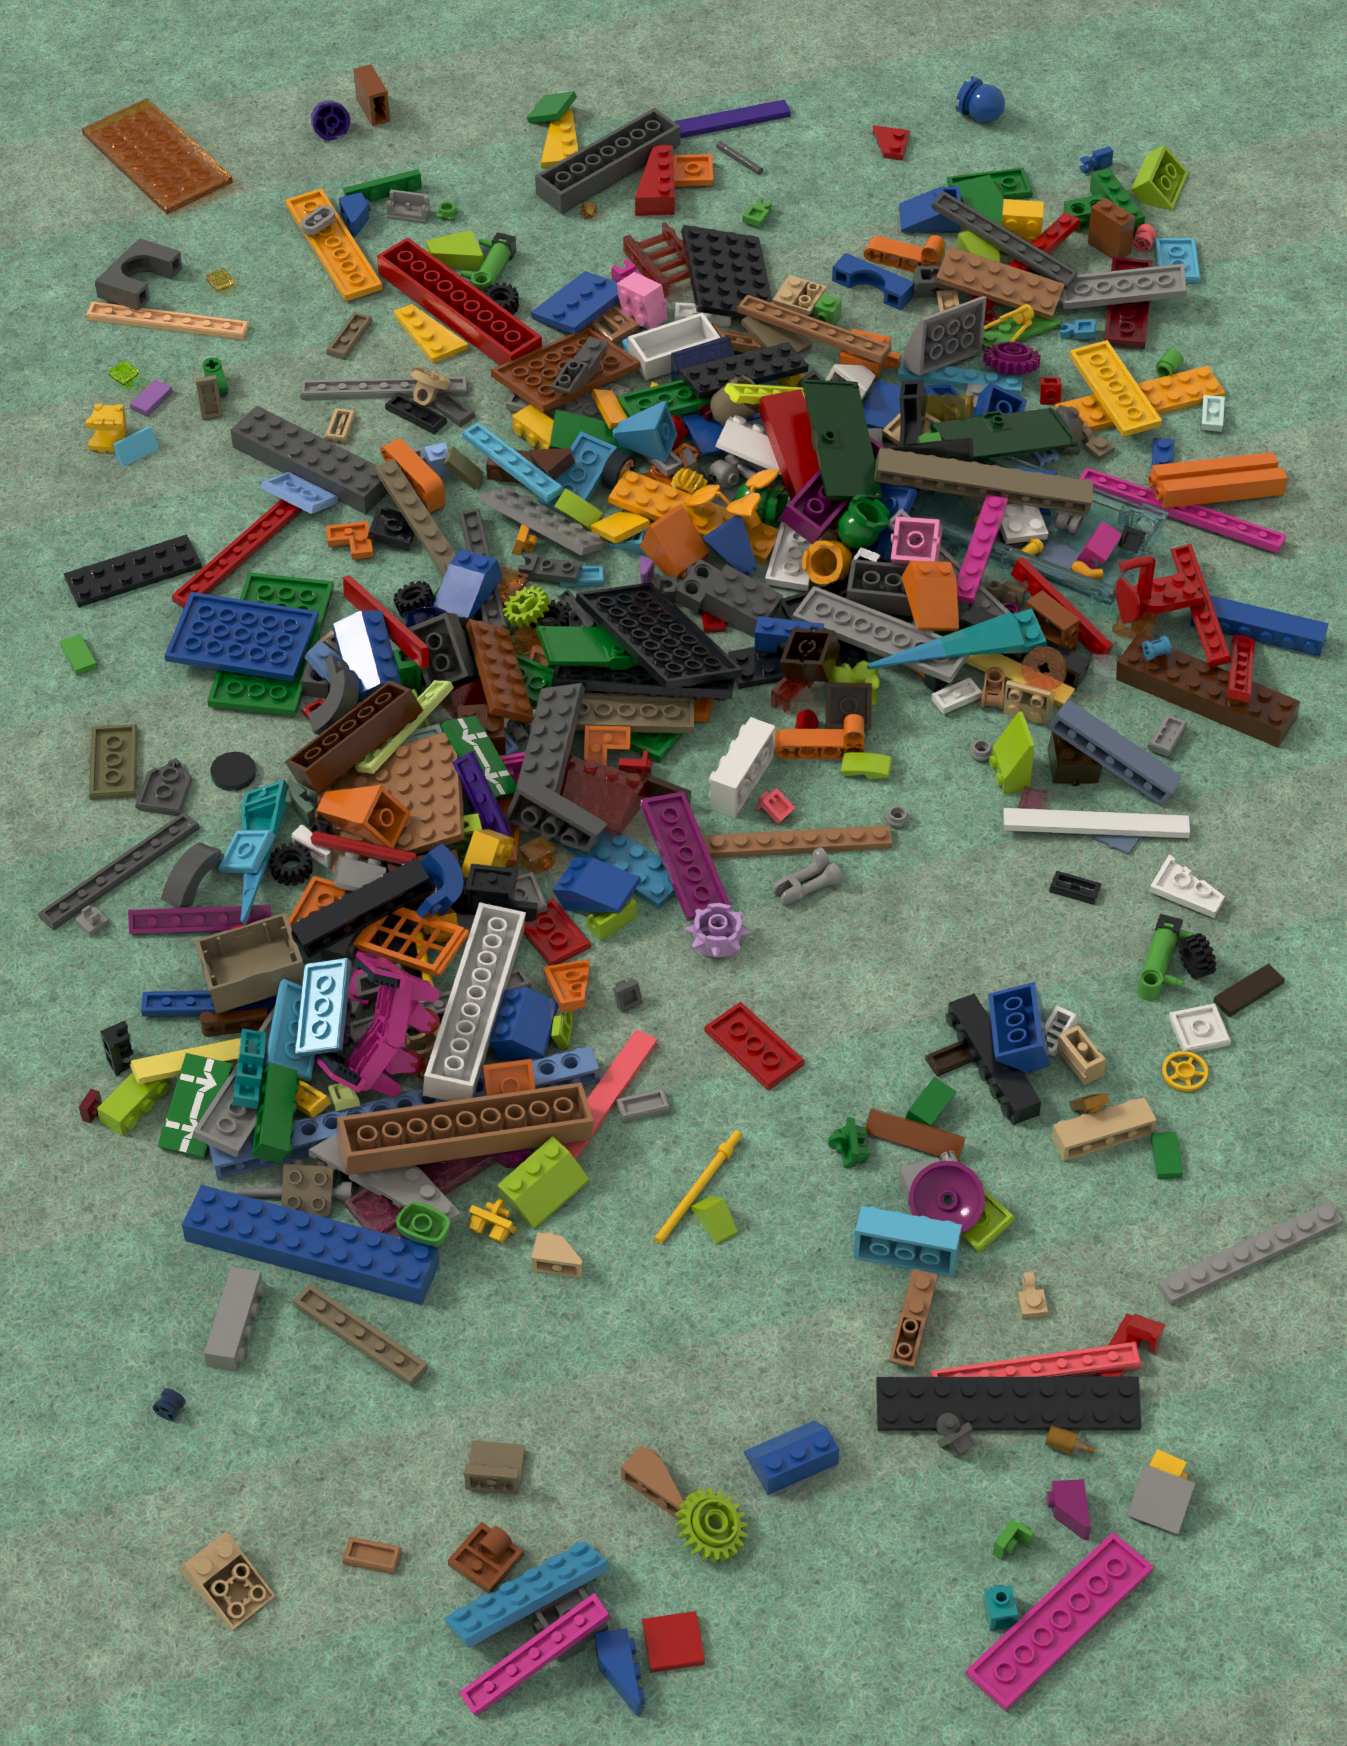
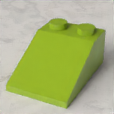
M1023 711L1015 715L993 745L992 755L989 756L990 767L995 769L996 785L1001 786L1003 794L1030 790L1035 745Z

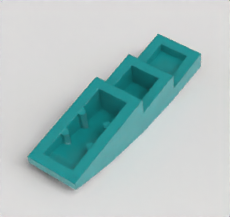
M242 1029L232 1105L253 1109L258 1107L266 1032Z

